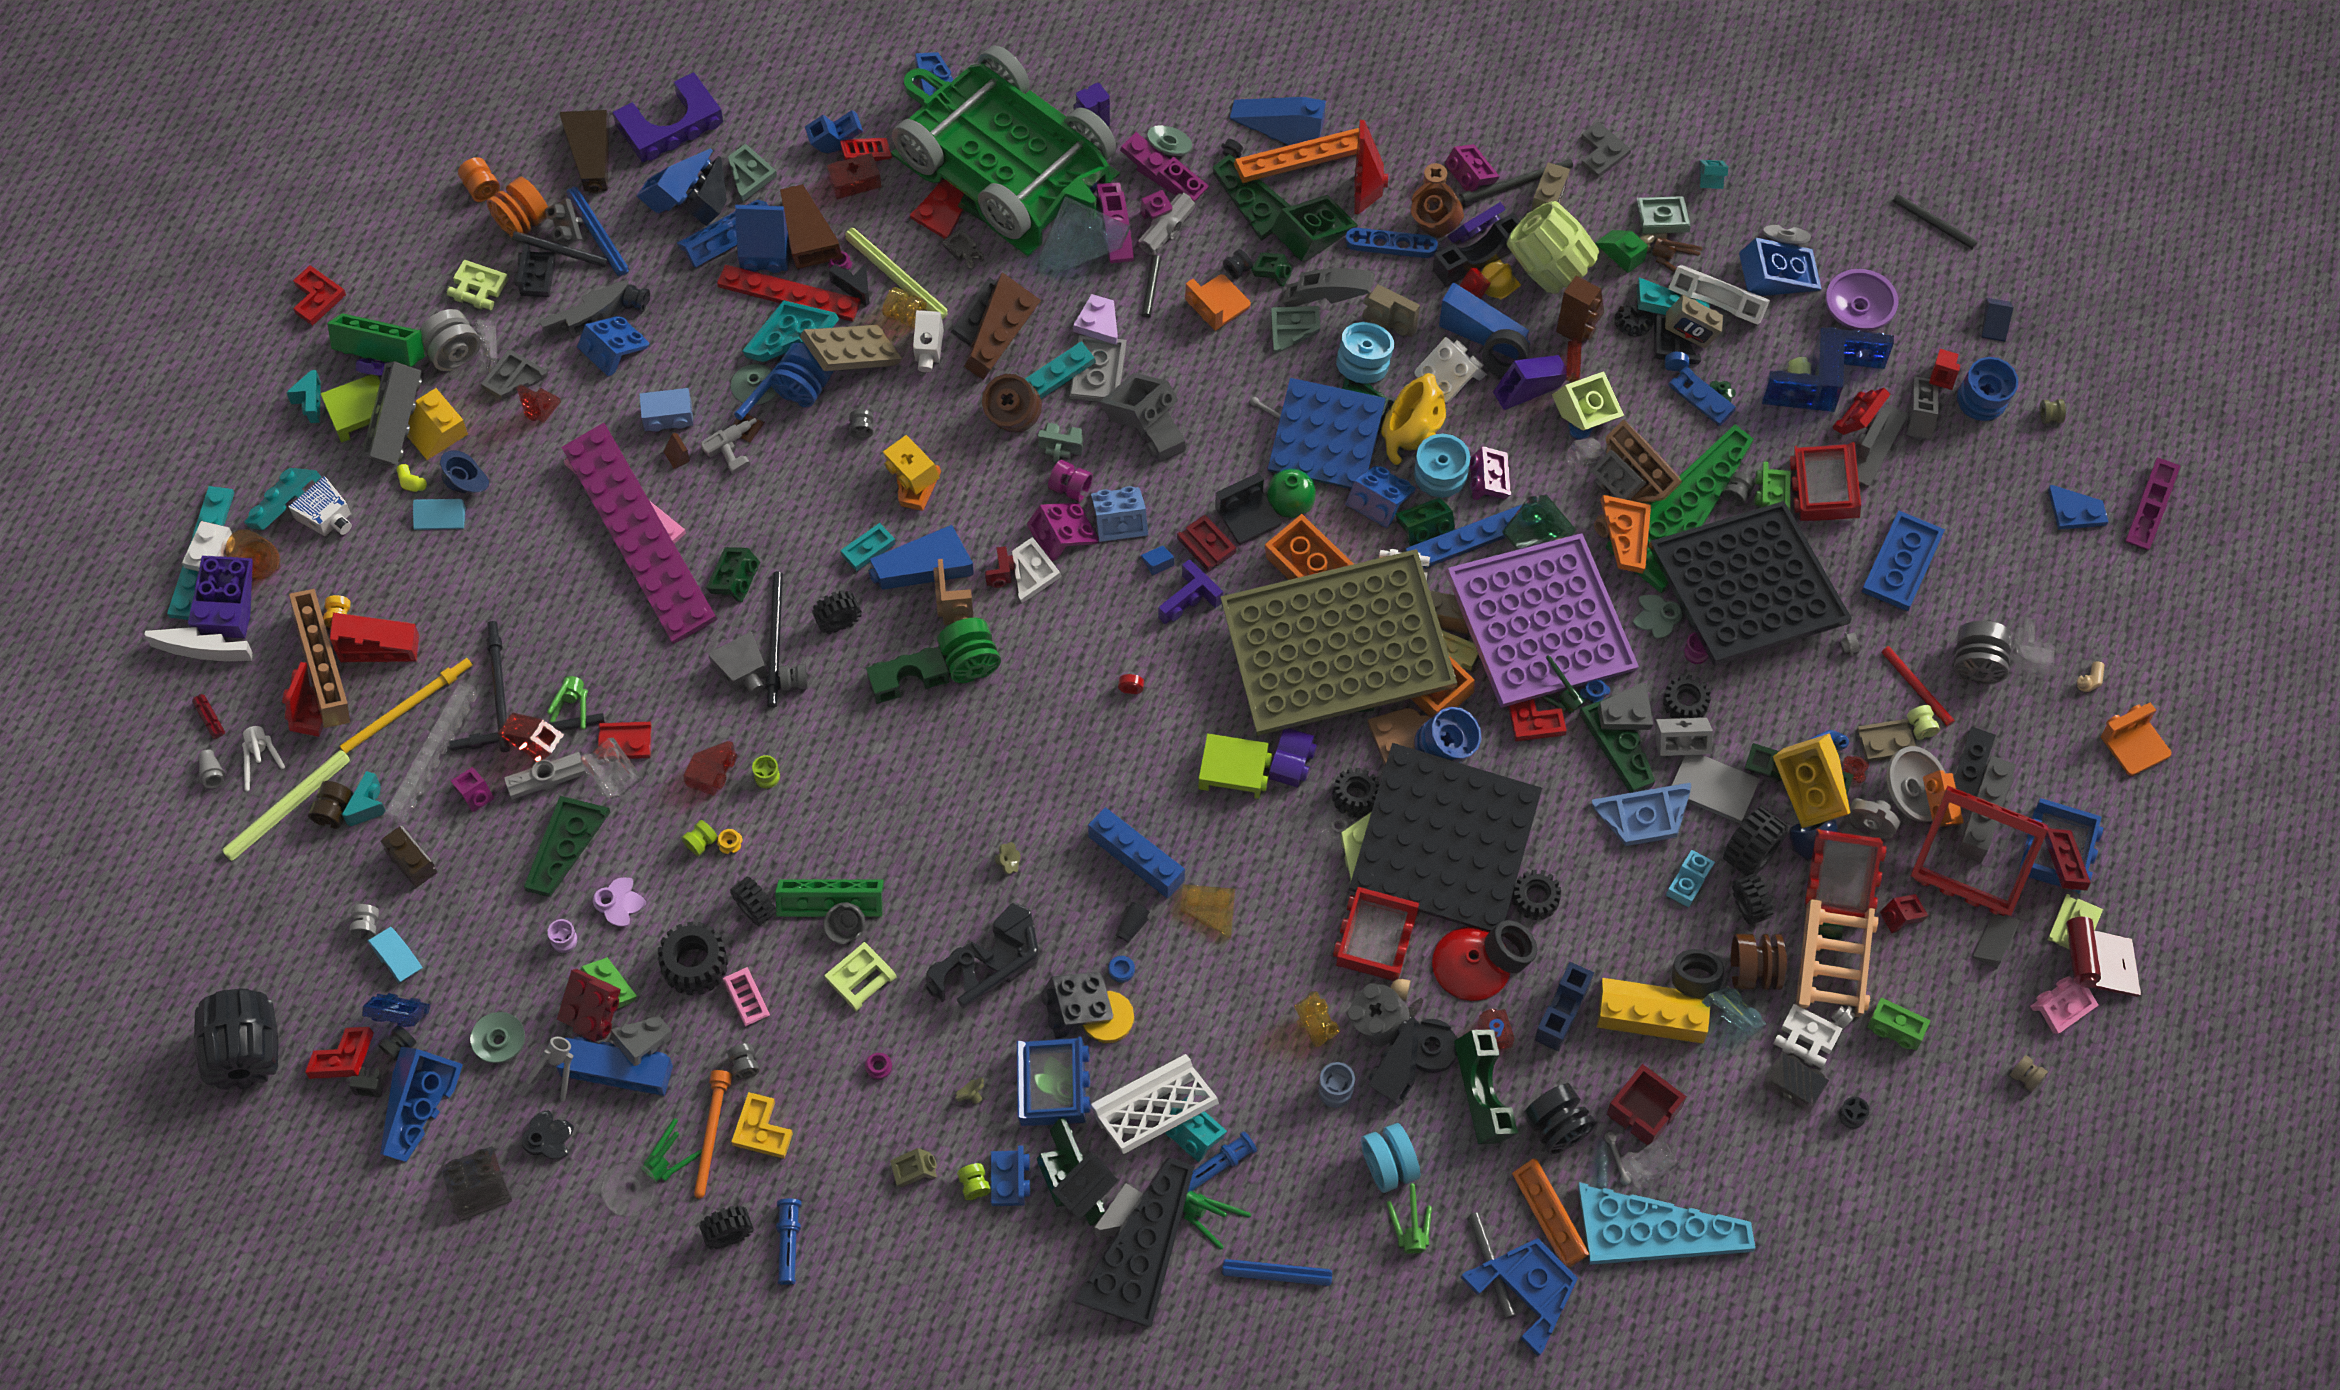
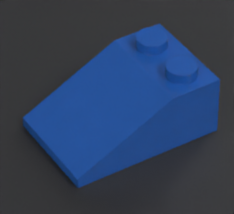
M735 205L737 250L740 268L753 272L757 270H768L772 273L788 271L790 243L784 206Z
M1755 238L1739 252L1747 291L1767 296L1822 290L1813 249Z

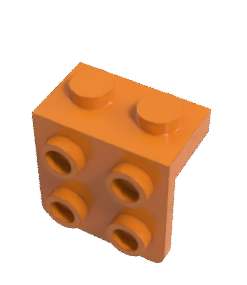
M1223 274L1218 275L1203 286H1200L1194 279L1186 283L1185 300L1215 331L1250 308L1251 302Z
M2151 702L2143 706L2140 704L2136 705L2121 717L2119 715L2113 716L2106 722L2107 726L2101 735L2103 742L2129 776H2134L2169 759L2171 756V750L2150 723L2156 712Z

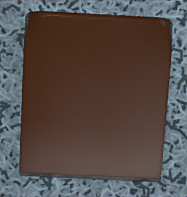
M747 413L742 420L736 418L733 425L737 426L748 420L749 422L754 418L757 420L740 437L750 443L765 422Z
M676 432L673 433L663 452L672 467L676 469L688 463L690 459L688 450Z

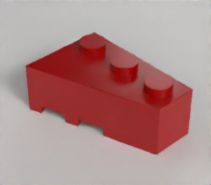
M333 612L330 641L340 662H417L419 633L415 624Z

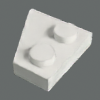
M1033 537L1012 551L1019 591L1018 596L1022 603L1062 577L1059 570Z

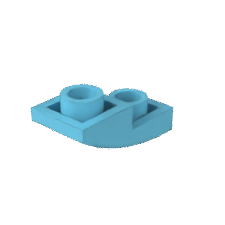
M1691 850L1669 887L1666 896L1690 907L1715 862Z
M392 927L387 928L368 940L381 963L386 964L398 984L423 968Z

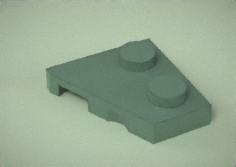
M744 144L728 156L736 187L743 202L777 177L776 170L747 144Z

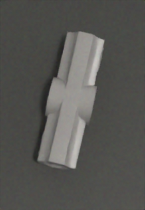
M1185 193L1178 194L1171 202L1172 211L1152 220L1150 228L1138 240V246L1142 251L1149 255H1155L1169 238L1173 239L1172 236L1176 231H1180L1182 222L1195 208V202L1189 195Z
M577 752L551 762L549 760H540L532 768L504 778L513 800L539 790H552L562 782L586 775L587 773L580 753ZM547 773L550 774V775H549L548 777H546V778H541L542 775H544V774H547Z

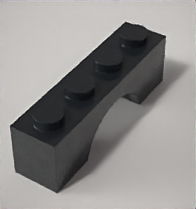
M1512 213L1493 223L1487 234L1476 243L1464 248H1459L1452 244L1435 253L1433 272L1447 287L1464 278L1471 268L1479 270L1489 263L1512 253L1507 246V240L1520 220Z

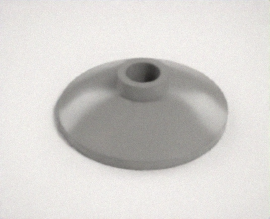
M1769 225L1764 227L1763 230L1764 235L1768 238L1790 245L1806 243L1811 239V235L1807 231L1796 227L1783 229L1780 225Z

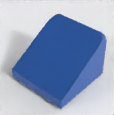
M1163 545L1141 555L1152 575L1174 566L1175 558Z

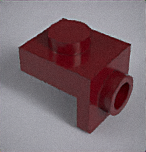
M1006 546L996 547L999 569L985 571L987 586L1001 588L1011 583L1010 570H1015L1013 555H1007Z

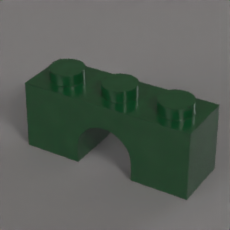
M939 646L924 648L920 652L911 655H901L891 661L877 662L871 667L866 668L868 682L876 704L901 697L899 682L907 676L918 677L923 682L925 690L949 683L948 670Z

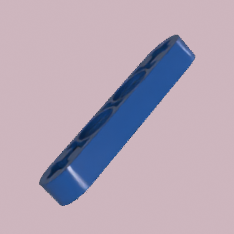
M1365 228L1350 229L1345 239L1347 247L1351 250L1419 258L1433 257L1438 247L1437 240L1429 235ZM1354 236L1359 237L1358 242H1354ZM1367 237H1369V244H1366ZM1376 239H1383L1386 242V244L1383 246H1377L1374 244L1373 241ZM1405 241L1410 246L1402 249L1397 246V243ZM1414 242H1417V247H1416V249H1413V248H1414ZM1425 244H1429V250L1424 249Z

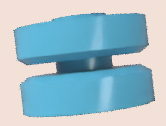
M1359 322L1346 327L1342 333L1340 348L1336 358V365L1340 373L1352 381L1365 384L1375 383L1383 379L1388 372L1390 358L1394 349V340L1386 329L1374 323Z
M1443 433L1432 435L1422 441L1417 450L1414 478L1416 484L1423 492L1430 496L1444 498L1453 496L1462 490L1467 481L1471 458L1465 443L1453 435Z
M1399 1123L1384 1127L1382 1136L1377 1132L1361 1136L1360 1141L1364 1159L1377 1187L1382 1193L1396 1189L1399 1179L1404 1184L1420 1179L1421 1173L1417 1156L1407 1133Z

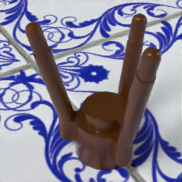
M1658 238L1652 255L1657 257V263L1666 266L1675 273L1677 268L1666 261L1667 258L1672 259L1675 251L1699 256L1701 254L1699 251L1702 250V247Z

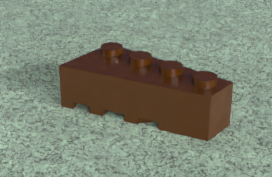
M1003 272L994 284L990 299L964 364L966 369L983 380L1041 301Z

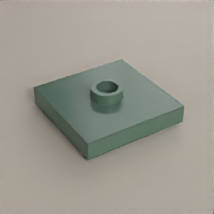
M1683 196L1637 198V211L1643 234L1690 232L1691 225Z

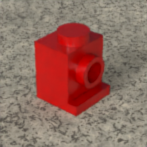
M1940 349L1929 383L1953 390L1960 370V364L1956 363L1959 354Z

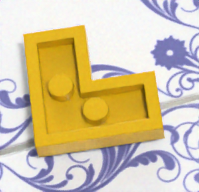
M748 1092L731 1141L732 1146L785 1159L793 1132L790 1129L768 1124L775 1105L774 1098Z

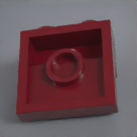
M579 969L571 970L557 1020L573 1027V1032L594 1042L606 1039L612 1029L611 1021L613 1014L619 1006L621 989Z

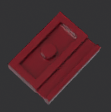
M1203 515L1187 526L1183 532L1177 533V539L1208 572L1211 571L1212 567L1218 566L1236 553V547L1206 515Z

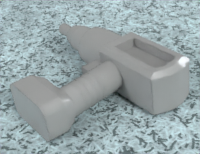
M754 418L749 422L748 420L737 426L734 424L724 431L719 430L701 441L702 450L710 458L722 452L732 474L749 467L751 464L746 456L735 458L732 449L735 448L733 442L742 437L741 434L748 431L757 420Z

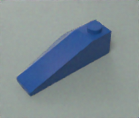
M401 1047L392 1075L381 1155L407 1162L425 1135L422 1127L429 1117L436 1119L440 1113L436 1108L443 1096L450 1098L454 1092L463 1064L419 1049Z

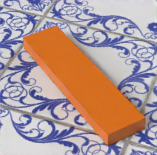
M1531 1159L1515 1170L1512 1175L1558 1259L1569 1268L1590 1255L1538 1160Z

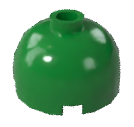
M1290 468L1282 470L1273 476L1268 484L1266 498L1277 514L1282 517L1295 518L1311 510L1315 503L1316 490L1313 480L1306 473L1299 469Z

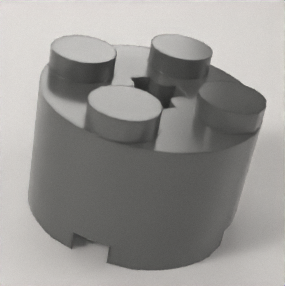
M1370 983L1355 996L1348 1010V1015L1353 1026L1368 1042L1376 1046H1384L1383 1044L1391 1042L1394 1044L1399 1036L1397 1032L1403 1021L1409 1020V1008L1392 988Z

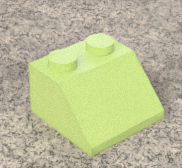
M1604 372L1567 384L1552 394L1561 417L1583 431L1624 416Z

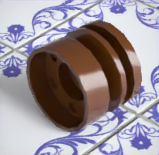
M1734 934L1731 943L1730 962L1731 967H1739V976H1732L1734 989H1754L1757 978H1759L1762 990L1769 989L1770 984L1773 990H1782L1787 970V955L1782 935L1773 934L1770 940L1768 934H1762L1759 946H1757L1753 934Z

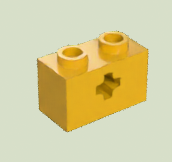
M907 435L883 451L886 459L884 465L892 475L896 473L902 486L906 490L910 488L916 495L940 478L935 464Z

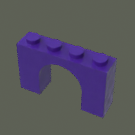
M694 72L674 81L676 95L687 109V113L679 122L673 125L657 126L649 123L633 102L612 112L616 127L642 163L647 160H654L659 154L667 150H674L681 143L687 140H694L701 133L709 129L714 130L723 123L721 108Z

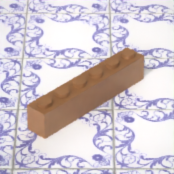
M315 589L289 594L291 611L323 726L328 728L350 723L348 703Z

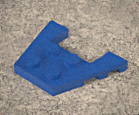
M1537 1238L1494 1260L1485 1262L1477 1268L1464 1272L1460 1278L1479 1295L1495 1278L1499 1277L1539 1317V1320L1520 1338L1539 1356L1544 1351L1546 1343L1578 1278Z

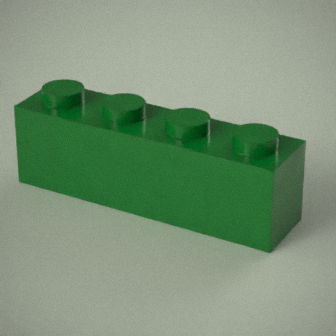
M343 313L327 323L331 349L341 351L344 354H355L363 358L381 360L384 363L395 361L409 367L414 366L425 357L420 330Z

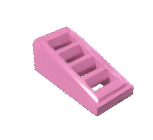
M748 967L723 978L722 982L745 1027L770 1016ZM746 980L747 984L734 989V984ZM748 989L751 990L752 993L738 998L737 994ZM752 998L756 999L757 1002L750 1004L744 1008L741 1005V1003H744ZM760 1007L761 1012L747 1017L746 1012Z

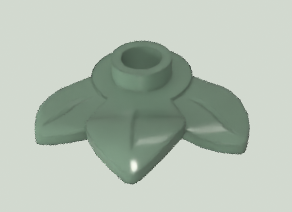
M1643 595L1639 597V603L1644 611L1635 617L1633 624L1642 630H1652L1655 639L1667 637L1672 632L1673 625L1681 621L1682 610L1680 606L1672 601L1665 602L1657 595ZM1671 612L1674 616L1670 617L1665 615V613Z

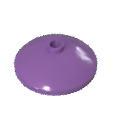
M1851 269L1838 274L1830 282L1826 291V305L1830 314L1840 324L1858 331H1872L1884 327L1894 318L1898 308V295L1891 282L1879 273L1866 269Z

